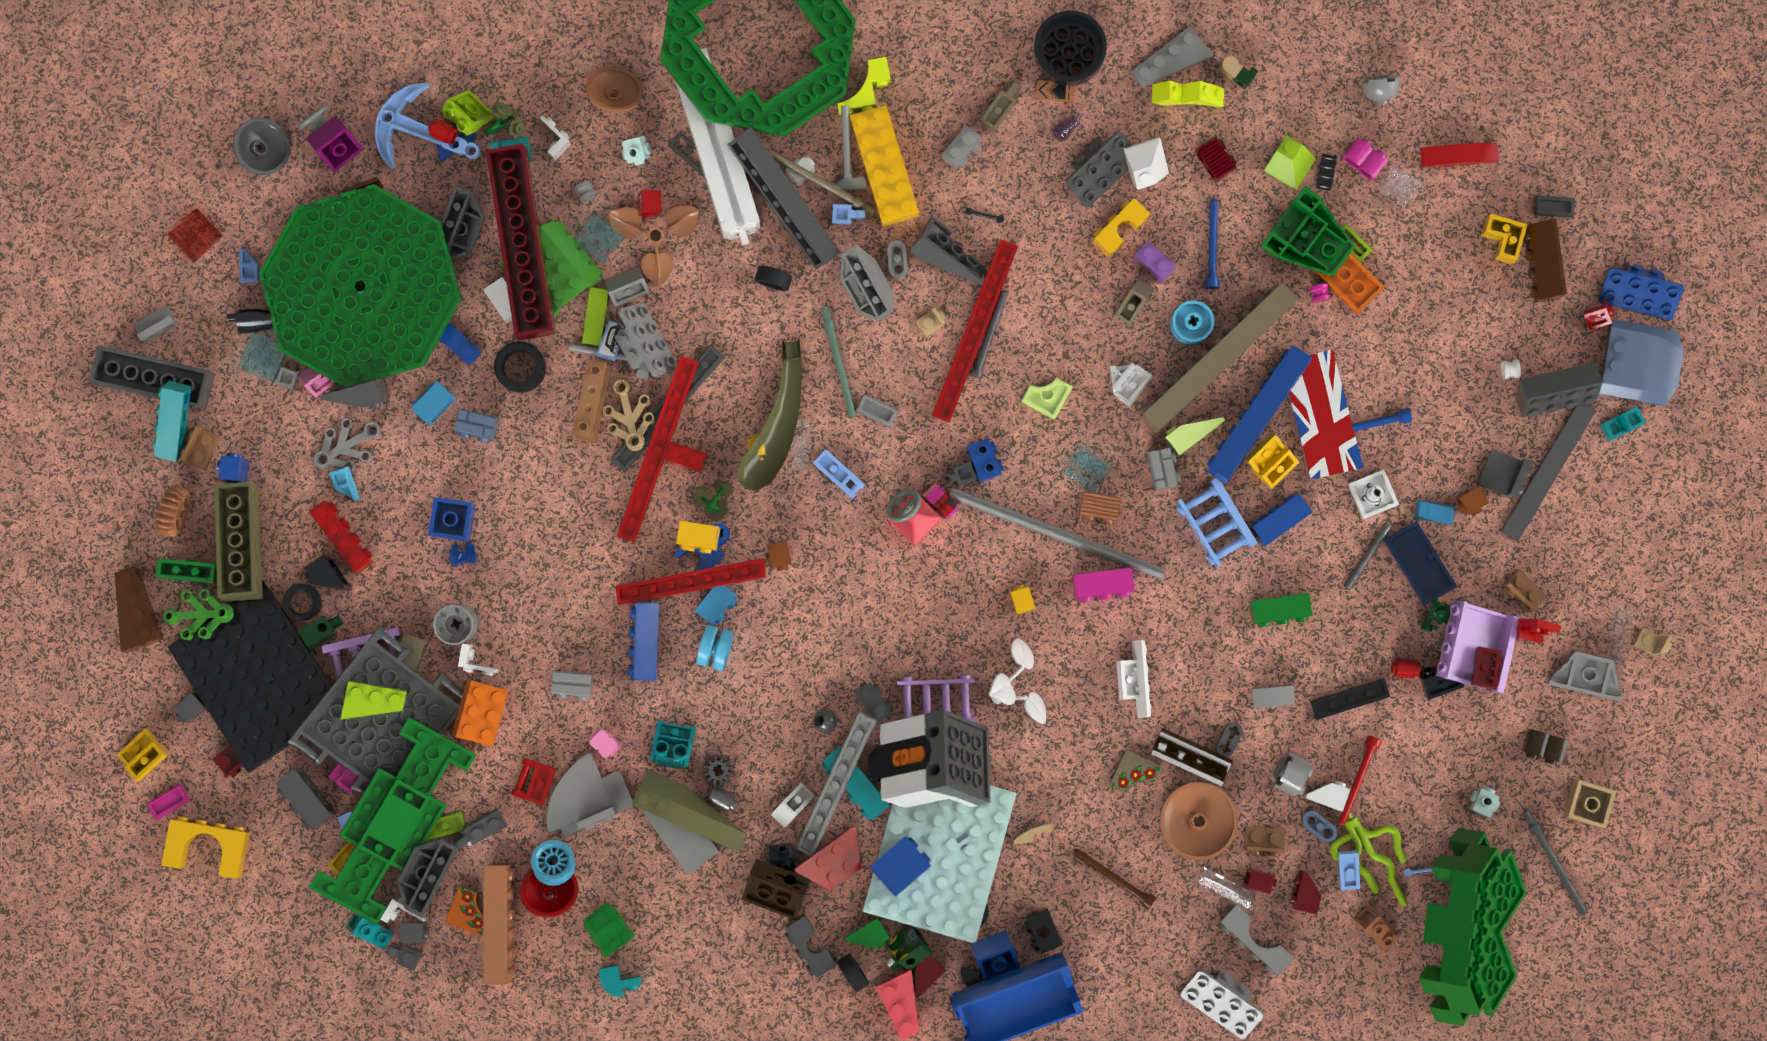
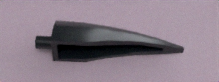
M257 308L240 309L235 314H227L228 322L236 321L239 334L273 329L270 310Z

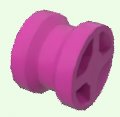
M1327 283L1309 287V291L1313 296L1311 299L1312 303L1331 299L1330 294L1327 292Z

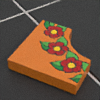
M460 885L445 922L482 936L483 913L478 907V892Z

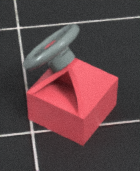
M912 489L903 490L896 494L887 507V521L914 547L942 519L920 497V494ZM909 495L906 500H901L902 497ZM897 504L898 508L893 512V507Z

